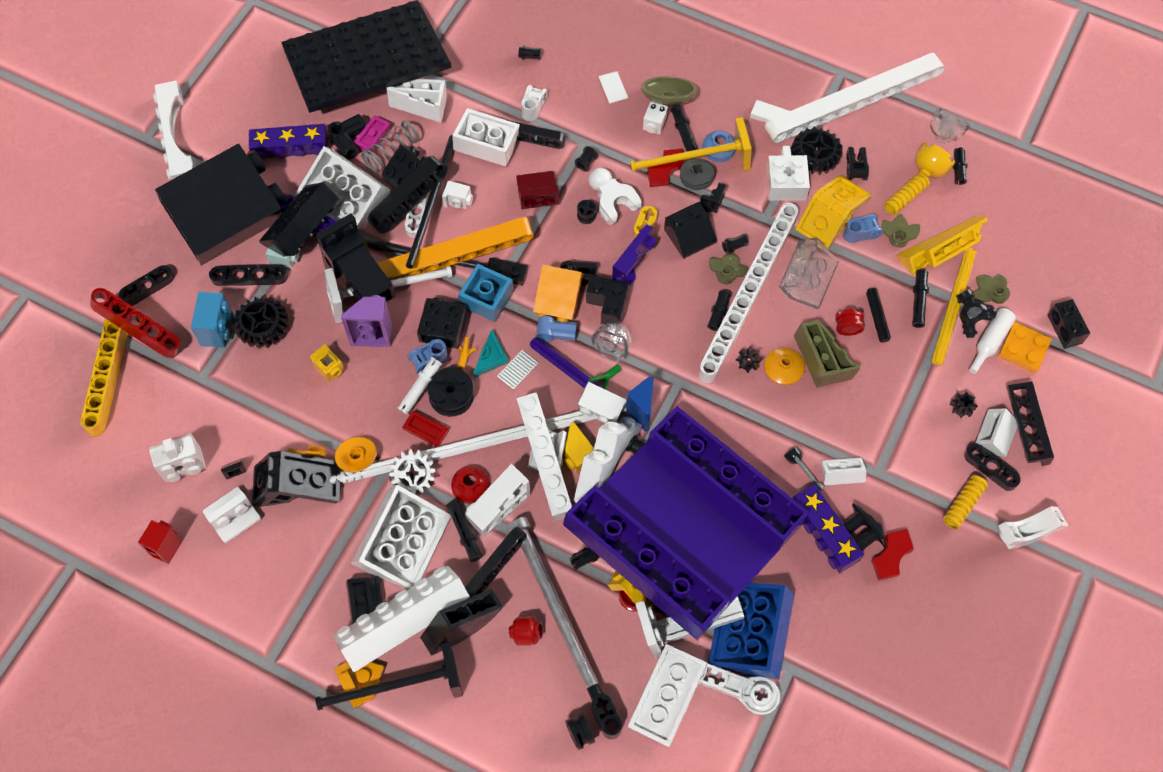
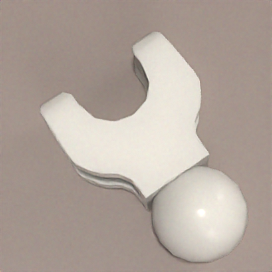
M599 167L590 173L588 182L593 190L598 191L597 196L600 199L599 213L609 225L617 222L618 214L614 208L616 205H626L631 211L641 208V199L632 186L618 183L615 178L612 179L611 173L605 168Z

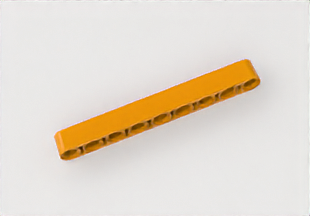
M521 217L419 249L413 269L406 267L410 252L377 262V264L388 279L393 280L436 271L446 266H452L530 241L534 235L528 218Z

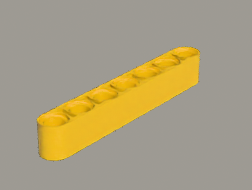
M120 310L113 311L116 314L123 313ZM107 319L104 321L80 420L82 427L93 437H98L105 432L128 336L127 332Z

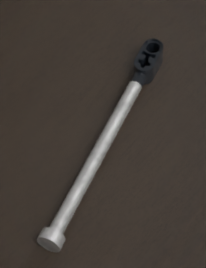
M518 518L509 523L507 528L511 532L515 527H520L527 533V538L521 545V548L592 700V713L605 738L615 739L621 733L622 721L611 698L603 693L531 539L528 532L531 526L527 518ZM598 702L606 704L605 711L607 716L604 717L602 708H597ZM608 722H614L617 724L618 729L615 732H609L606 730L605 725Z

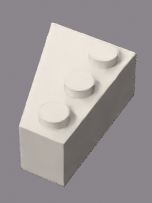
M415 79L400 85L387 87L390 107L440 123L442 122L447 99L446 83L444 80Z

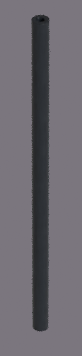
M452 135L449 136L441 162L448 166L453 151ZM443 179L430 192L406 263V267L409 269L414 267Z

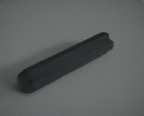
M875 287L869 288L866 295L879 341L881 343L888 342L891 336L878 290Z

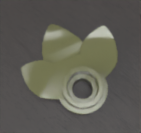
M902 214L895 217L892 223L886 220L882 221L881 228L883 233L889 237L890 243L897 248L905 247L910 240L916 239L920 233V225L912 224L908 226Z
M727 253L722 259L711 257L709 261L710 269L716 273L718 281L722 284H731L736 277H743L748 270L747 266L739 264V258L734 253Z
M997 274L993 278L989 275L976 277L979 289L973 292L975 293L974 299L981 302L993 301L997 304L1007 301L1010 291L1007 288L1008 281L1004 276Z

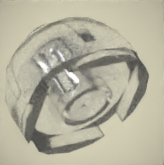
M942 108L936 109L930 120L931 131L935 135V140L940 143L958 141L966 134L970 125L964 119L960 122L957 118L958 115Z
M616 321L603 323L595 331L591 340L593 348H598L601 352L600 356L614 362L627 358L633 346V336L630 330L624 324Z

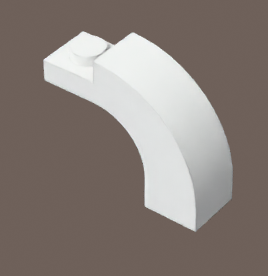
M1050 506L1027 519L1018 522H1004L998 525L1000 529V537L1008 549H1015L1046 538L1068 527V524L1059 508Z

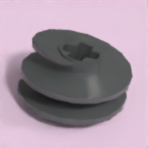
M692 158L682 164L680 180L685 187L692 190L708 188L713 182L714 168L707 161Z

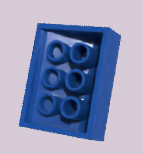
M749 583L738 595L745 618L715 628L708 664L754 677L760 676L779 680L794 593L786 585Z

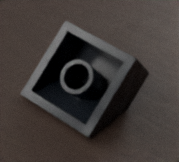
M696 202L665 217L664 230L683 259L717 243L709 215L700 202Z

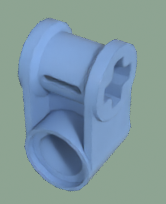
M869 214L850 219L843 232V238L849 243H855L880 237L883 234V230L879 228L877 215Z
M435 339L411 351L407 358L413 362L416 367L415 371L418 374L420 371H423L431 357L444 363L448 359V352L445 343L440 339ZM436 350H442V352L438 354L434 353Z

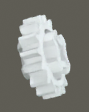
M409 449L408 454L401 451L400 458L394 457L396 464L390 463V467L394 471H390L389 476L395 477L391 480V483H397L402 488L412 491L413 494L416 493V490L423 493L424 486L430 488L428 480L434 481V477L430 473H434L435 468L429 467L433 464V461L426 460L428 454L421 456L419 449L416 451V454L412 452V449ZM415 459L420 460L425 466H419ZM407 460V464L399 468L400 464ZM411 463L413 465L414 470L418 471L414 473L413 481L410 476V473H406L410 471ZM425 476L423 481L417 484L418 479ZM400 478H405L409 485L403 483Z

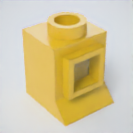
M326 344L309 356L313 366L328 382L333 378L339 377L344 370L342 362Z

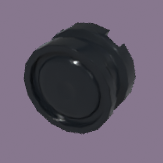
M582 713L577 714L574 719L569 718L565 720L567 729L578 751L583 749L585 744L591 745L595 743L592 731Z

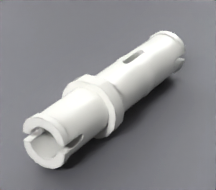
M431 357L423 371L418 373L419 377L397 407L399 410L409 415V412L428 383L432 380L431 377L442 365L441 362Z

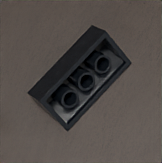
M324 182L305 185L259 242L283 257L295 256L301 250L300 246L303 242L308 241L312 237L313 230L325 221L324 217L327 213L332 212L336 208L335 204L339 198Z

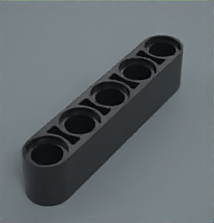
M435 156L427 157L369 213L368 222L378 232L387 233L447 175V166Z

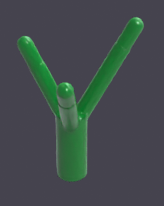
M616 364L604 374L590 378L589 382L604 379L602 388L606 390L609 379L622 371V368Z

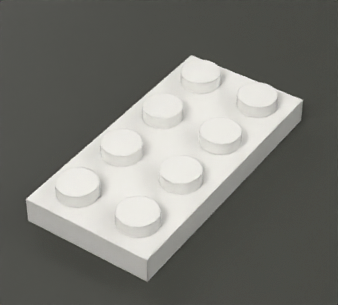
M666 644L628 728L670 748L707 667V662Z

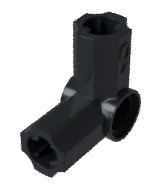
M357 114L343 122H332L328 126L332 144L337 147L346 159L354 158L359 152L351 137L362 132L366 124L361 115Z

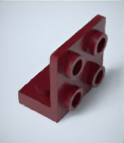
M554 171L516 176L521 210L559 205V189L556 186Z

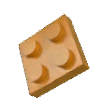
M1014 322L998 357L1036 374L1052 338Z

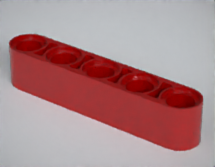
M96 288L92 291L90 306L93 311L166 358H173L178 354L180 339L177 335L107 289ZM102 298V299H104L105 301H104V302H97L96 299ZM114 310H120V311H122L123 313H121V314H116V313H114L113 311H114ZM137 321L140 325H132L130 322ZM153 332L156 333L158 336L151 337L148 335V333ZM166 344H172V345H174L175 347H174V348H168V347H166L165 345H166Z

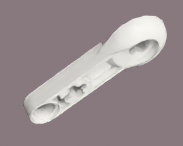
M707 664L699 682L702 686L737 698L754 714L764 715L771 713L776 709L780 700L779 689L772 680L760 676L745 678ZM707 669L711 670L710 676L717 677L718 674L722 675L721 679L724 682H719L716 685L714 684L715 680L708 677V682L704 681ZM763 690L765 692L764 695H767V699L763 698L762 701L757 700L758 696L754 694Z

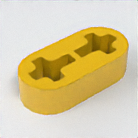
M645 206L641 209L634 225L633 234L635 238L646 224L654 228L657 221V210L654 207ZM648 213L652 214L648 221L645 220Z

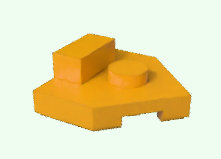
M348 662L334 668L345 692L379 684L385 669L384 666L372 662L353 672ZM376 694L350 700L353 708L356 709L374 699Z

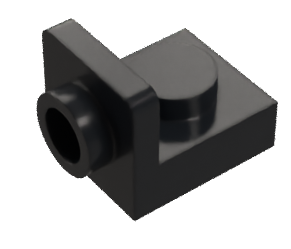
M719 183L716 190H712L710 197L701 195L700 204L706 212L718 213L725 196V184Z

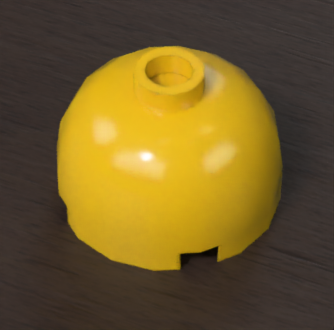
M927 142L922 143L916 153V167L928 178H941L945 176L954 166L955 160L951 161V155L935 144L929 147L926 146Z

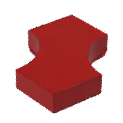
M664 150L663 156L682 153L683 150ZM684 160L648 167L649 187L668 186L670 176L675 171L681 169Z
M907 529L887 533L885 537L888 548H885L881 555L871 560L878 581L899 576L901 558L914 550Z

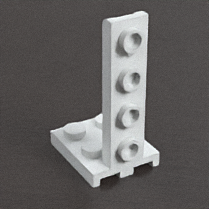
M738 597L708 630L745 618ZM644 601L635 603L648 647L655 659L661 656V647L664 644L691 636L670 617L657 621L651 606L647 607Z

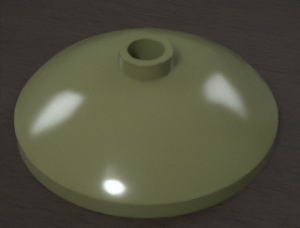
M660 76L645 80L642 83L641 91L648 99L655 103L672 107L694 98L697 94V87L691 81L683 78Z

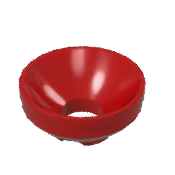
M465 466L459 469L454 474L451 482L453 495L459 501L467 504L476 502L490 487L488 476L482 469L476 466ZM466 476H473L476 482L471 486H467L463 483V480Z

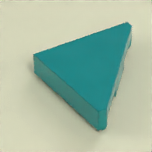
M493 330L489 332L488 339L483 346L478 363L473 371L474 378L508 363V359Z

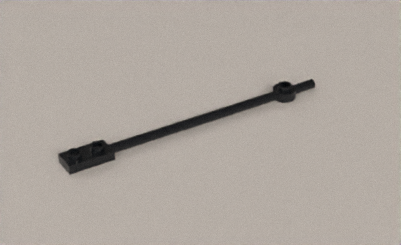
M366 239L367 246L400 254H406L411 251L410 247ZM489 258L488 264L472 260L455 264L472 269L477 264H480L513 279V284L521 286L524 284L528 265Z

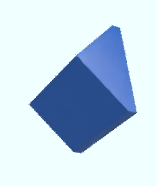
M650 376L628 392L626 399L627 413L637 423L642 424L641 428L644 431H649L654 377Z

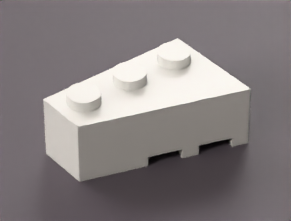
M510 464L483 495L467 508L465 513L467 521L485 537L530 497L529 480L513 464Z

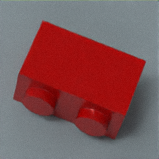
M151 520L139 539L138 544L151 557L169 564L182 541L178 538V533L171 529L172 526L162 520L159 523Z

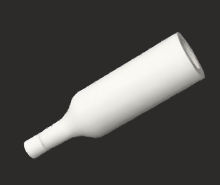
M1005 308L998 309L996 318L990 322L977 344L978 353L969 369L971 373L976 374L984 360L994 356L1016 320V316L1012 311Z

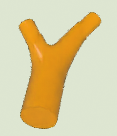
M465 337L463 348L461 346L458 347L460 357L457 368L461 370L465 369L469 355L477 350L476 347L468 349L469 337Z

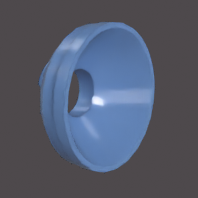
M713 131L704 138L702 148L722 145L716 143L715 139L718 137L725 139L726 142L723 144L732 143L735 139L725 131ZM736 150L706 155V157L715 162H725L734 156Z

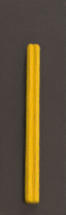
M973 248L965 250L931 360L935 366L943 365L961 307V304L957 302L956 296L966 290L977 254Z

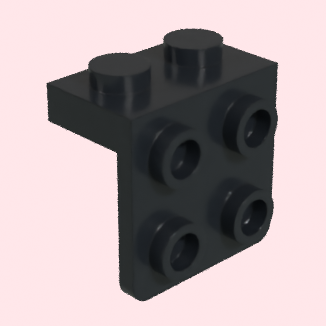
M400 143L383 170L382 177L396 188L427 156L420 155L421 151L413 145L408 147Z

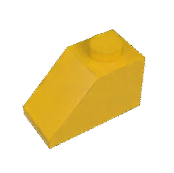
M572 422L569 427L564 462L570 470L573 469L578 474L581 472L584 457L592 452L594 448L577 425Z

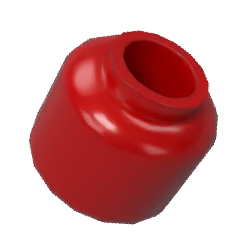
M534 616L517 617L514 619L513 624L509 626V636L518 646L536 645L543 636L542 623Z

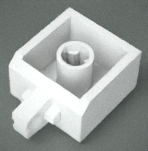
M782 146L781 156L768 157L766 165L768 201L807 199L810 189L807 155L791 156L790 146Z
M191 433L174 440L169 438L163 440L162 444L149 447L154 469L166 483L176 482L181 477L196 475L202 470L207 469L201 447Z

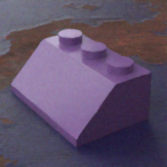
M378 295L363 297L341 315L350 346L391 347L392 322L385 297Z

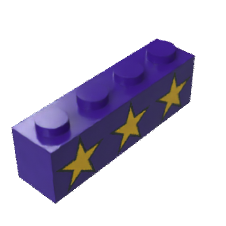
M325 124L249 129V150H255L261 159L311 154L319 155L323 146L328 148V134Z
M815 484L793 497L797 503L810 512L803 526L807 533L813 535L816 546L820 551H824L828 557V563L834 570L836 569L840 574L861 561L865 554Z

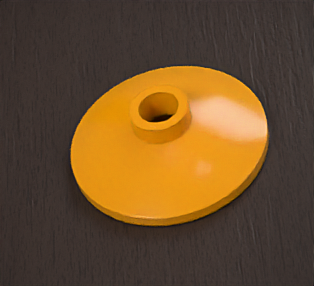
M778 348L767 355L764 369L767 376L773 382L780 385H791L802 378L805 371V363L801 355L789 348ZM782 362H788L789 365H784Z
M353 437L339 445L335 452V461L337 466L343 471L359 472L368 468L374 462L377 450L371 440L364 437Z

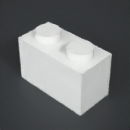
M588 382L576 407L580 408L579 411L587 416L593 414L599 417L598 421L605 424L617 421L626 399Z

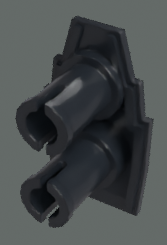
M853 503L852 508L855 515L844 522L843 525L850 534L862 525L868 529L855 539L857 545L863 551L873 542L879 541L887 549L888 545L882 524L877 522L860 506Z

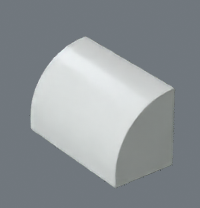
M1006 408L988 409L976 443L982 445L996 456L1006 457L1017 429L1015 417Z

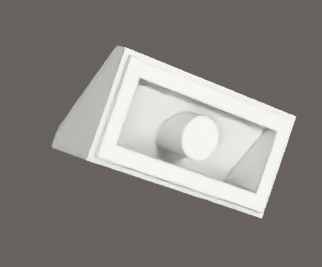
M862 458L820 461L823 482L826 486L864 483L866 481L867 470Z

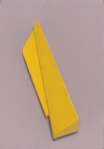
M975 216L896 254L897 258L912 275H916L915 272L917 270L925 268L928 264L929 267L935 268L980 242L982 235L979 233L983 223H986L988 218Z

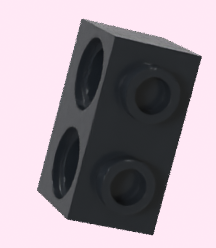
M1073 299L1054 304L1047 314L1064 349L1083 344L1090 335V331Z

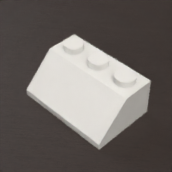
M467 108L452 135L453 150L506 167L513 154L520 124Z

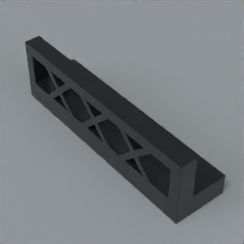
M1033 381L1008 385L1007 390L1027 463L1041 462L1042 466L1050 465L1054 455ZM1021 389L1023 401L1015 396L1014 390ZM1022 406L1026 408L1029 419L1020 415L1019 411ZM1028 425L1032 429L1034 439L1025 434V428ZM1033 444L1036 445L1039 456L1032 457L1030 448Z

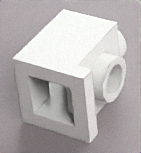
M448 181L442 195L443 206L447 208L448 205H451L454 208L467 209L473 201L470 186Z

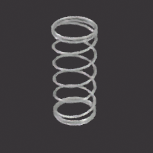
M403 120L401 127L395 126V133L388 132L387 139L380 138L379 145L372 144V151L365 150L361 154L364 163L370 170L375 173L379 171L377 162L384 167L382 160L374 153L373 146L381 148L385 157L389 161L391 159L389 153L382 148L381 140H386L394 152L395 149L397 150L396 146L389 141L388 135L390 133L396 136L399 143L402 141L407 146L397 135L396 128L403 129L405 135L412 143L419 140L416 129L408 121ZM404 123L413 131L416 138L407 131ZM366 156L372 161L376 169L367 161Z

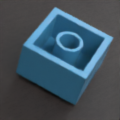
M477 264L458 294L459 302L465 304L467 310L495 322L514 291L513 279Z
M198 292L191 330L201 346L225 348L226 340L228 341L230 338L229 324L233 322V311L230 310L229 303L226 301L223 293Z

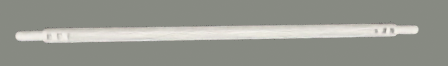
M625 402V404H624V406H623L621 412H625V411H626V409H627V408H626V402ZM580 411L545 419L548 430H555L570 426L572 422L578 424L598 419L599 417L593 414L587 416ZM525 425L423 450L420 451V455L428 454L426 460L434 461L528 437ZM392 458L373 463L368 468L359 472L341 471V474L337 475V477L334 475L329 477L328 480L331 483H335L337 478V480L345 484L394 471L390 467V463L396 464V462ZM415 459L417 464H422L420 460ZM407 460L403 461L399 468L404 467L407 464Z

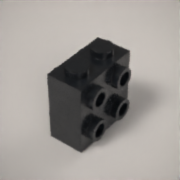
M426 298L417 330L419 342L429 343L432 340L440 339L445 343L446 347L458 349L467 317L466 305L458 301L448 302L440 298Z

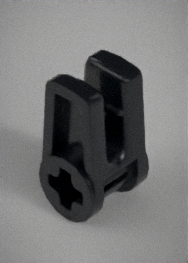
M848 147L846 153L847 179L861 178L866 181L869 174L866 148L861 147L859 149L858 161H856L854 148Z
M564 261L560 264V268L582 272L581 285H588L590 275L597 276V263Z

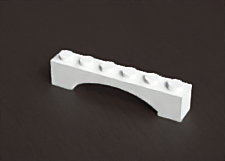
M177 80L154 85L156 93H153L155 104H158V108H155L158 119L161 120L158 123L160 133L163 134L161 143L163 149H166V153H163L165 163L169 166L166 169L169 180L195 167L191 156H186L182 153L175 142V119L180 107L184 106L182 92Z
M535 392L516 399L555 522L564 519L566 512L572 508L538 395Z

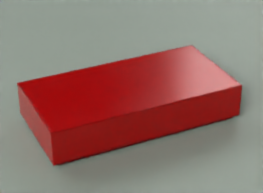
M414 410L402 426L403 430L435 447L441 445L449 432V429Z

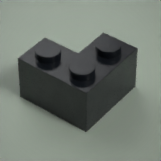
M590 275L586 290V303L603 307L601 325L620 328L629 295V283Z

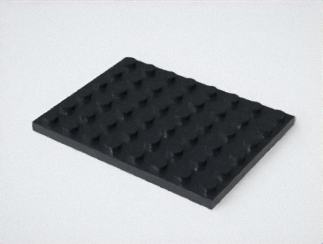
M418 0L281 42L309 113L452 68L451 62Z

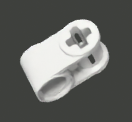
M530 84L528 85L521 102L522 118L524 120L534 121L537 119L546 101L547 89L541 90L533 88Z

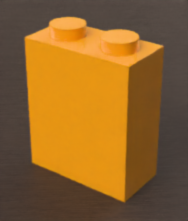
M542 265L533 312L538 313L537 317L555 316L557 321L569 322V319L574 320L583 273Z

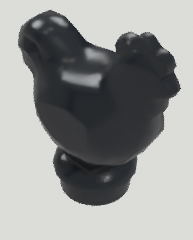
M971 289L956 296L957 302L963 304L959 315L963 323V334L967 338H974L977 334L975 330L977 322L980 320H993L997 315L995 308L987 307L982 302L974 301L975 293Z

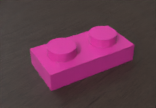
M374 115L354 141L357 148L363 151H372V144H379L380 138H383L391 128L390 123Z

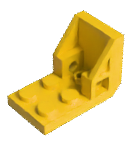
M839 175L818 189L795 230L828 250L846 227L854 212L867 203L872 194L844 176Z

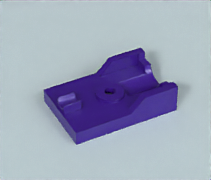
M646 224L616 261L612 270L613 280L627 282L629 287L636 280L634 269L656 244L655 241L657 239L652 237L653 227Z

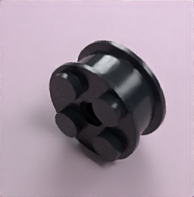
M444 368L437 371L431 377L432 380L428 383V395L430 404L437 413L443 416L454 417L465 413L471 407L474 399L473 383L467 373L458 368Z

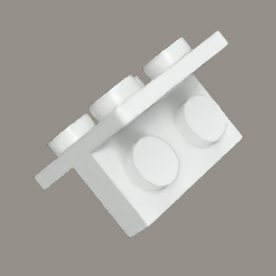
M236 487L203 510L207 520L225 544L261 520V517L239 487Z

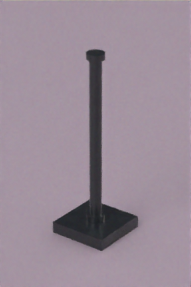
M450 642L441 644L445 665L441 666L442 668L323 698L321 696L315 697L317 710H323V707L442 677L448 679L454 698L463 696Z

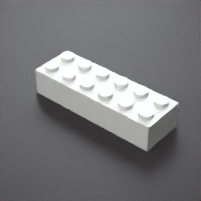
M449 566L440 567L427 579L418 580L414 587L396 594L395 598L391 601L379 604L373 612L361 615L352 625L340 628L333 637L351 669L355 672L428 627L439 610L466 600L470 596L460 578Z

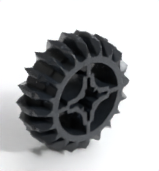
M815 127L811 130L806 128L804 132L800 131L798 136L794 138L791 146V155H807L808 170L811 171V174L817 172L820 175L822 171L827 174L829 170H833L839 164L842 157V144H840V138H835V133L830 134L829 129L823 131L822 127L819 130H816Z
M262 296L260 300L254 297L252 302L247 299V305L240 304L241 310H236V317H233L235 323L233 327L237 337L241 338L244 344L248 343L250 347L256 345L257 348H260L264 344L268 348V343L270 342L275 345V339L282 340L281 334H286V327H289L288 315L284 306H281L278 300L274 302V299L271 297L266 299V297ZM271 313L276 315L275 322L271 320ZM247 322L251 324V331L246 329Z

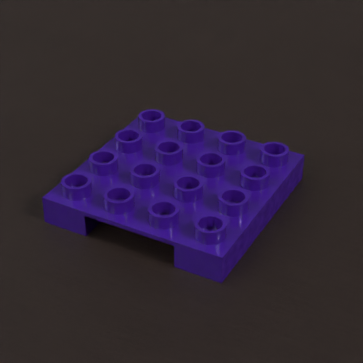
M677 406L650 432L647 443L600 488L594 485L566 512L563 525L698 641L804 524L810 512Z

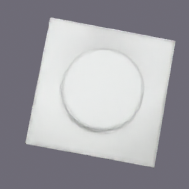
M650 101L643 119V130L660 135L667 119L668 106Z

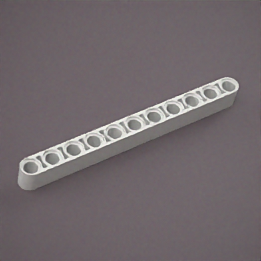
M930 53L772 118L765 124L764 129L774 143L782 142L798 135L804 128L812 129L813 127L820 126L935 78L945 70V66L935 53Z
M786 203L781 207L701 362L699 378L702 382L712 383L716 380L795 225L799 211L795 204ZM730 321H735L737 324H732ZM721 337H727L729 340H723ZM713 353H719L721 356H715ZM705 369H710V370H712L713 372H712V373H707V372L704 371V370H705Z

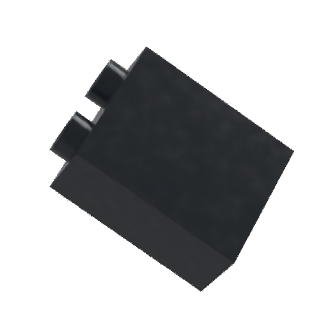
M239 143L155 189L160 203L201 266L272 226L282 214L281 206L287 203L279 186L275 182L267 186L259 175L265 172L266 168L256 151L253 150L246 154Z

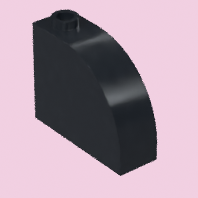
M487 590L439 610L420 638L432 656L442 651L441 644L450 642L452 647L475 634L488 624L500 612L503 606L493 590Z

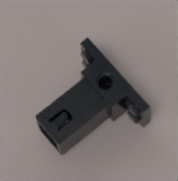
M352 213L316 233L325 269L332 268L335 278L341 277L358 301L363 297H371L373 295L385 297L386 302L395 298L393 284L369 253L367 241L358 230L356 219Z

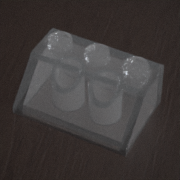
M818 237L799 240L779 288L790 299L819 309L839 261Z

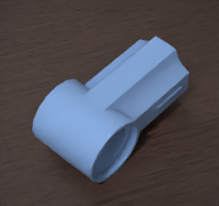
M541 316L538 318L536 337L543 342H550L553 339L575 341L577 323L556 321L550 316Z

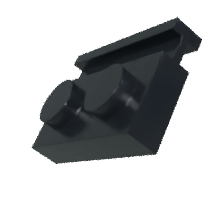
M379 576L374 578L347 579L346 587L351 624H353L361 615L369 614L376 610V607L382 603Z

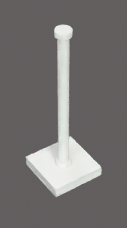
M446 266L445 269L390 281L394 288L446 276L451 278L452 270L450 266ZM325 269L326 291L335 324L341 323L343 298L351 297L353 294L350 289H338L333 269Z

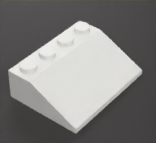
M323 146L294 195L297 196L305 185L324 182L339 198L335 204L336 208L332 212L327 213V216L338 221L352 213L359 230L368 221L369 213L388 196L391 189L336 151Z
M394 485L388 489L351 564L374 576H379L381 579L409 590L422 578L451 515L401 486Z

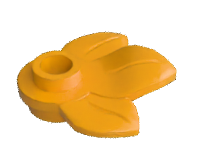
M308 445V450L290 447L287 449V452L295 454H309V456L318 458L326 456L325 447Z

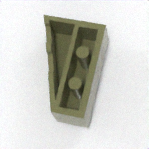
M820 320L800 324L794 334V338L816 388L853 379L860 366L850 360L847 356V351L837 345L834 341V336Z

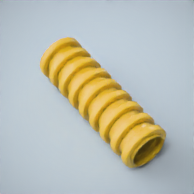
M917 173L916 176L884 202L885 210L891 215H897L902 208H905L910 201L914 200L930 185L929 178L924 173Z
M977 475L971 476L967 485L964 486L960 495L956 498L957 500L953 502L950 510L943 517V521L947 526L953 529L961 527L964 519L968 517L971 509L974 508L978 499L981 498V494L988 487V483L984 478Z

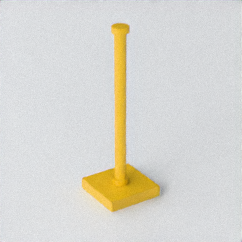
M741 117L735 119V140L732 143L638 162L633 160L630 161L632 172H636L637 169L736 150L739 154L742 169L746 171L751 169L752 148L744 119Z

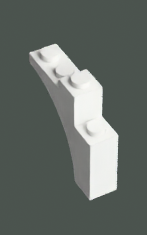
M623 417L617 422H607L599 427L594 450L584 457L573 502L577 503L594 485L600 488L610 478L619 458L633 436L640 432L642 424L637 423L633 418Z

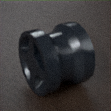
M582 200L577 205V218L581 223L590 224L596 219V205L591 200Z

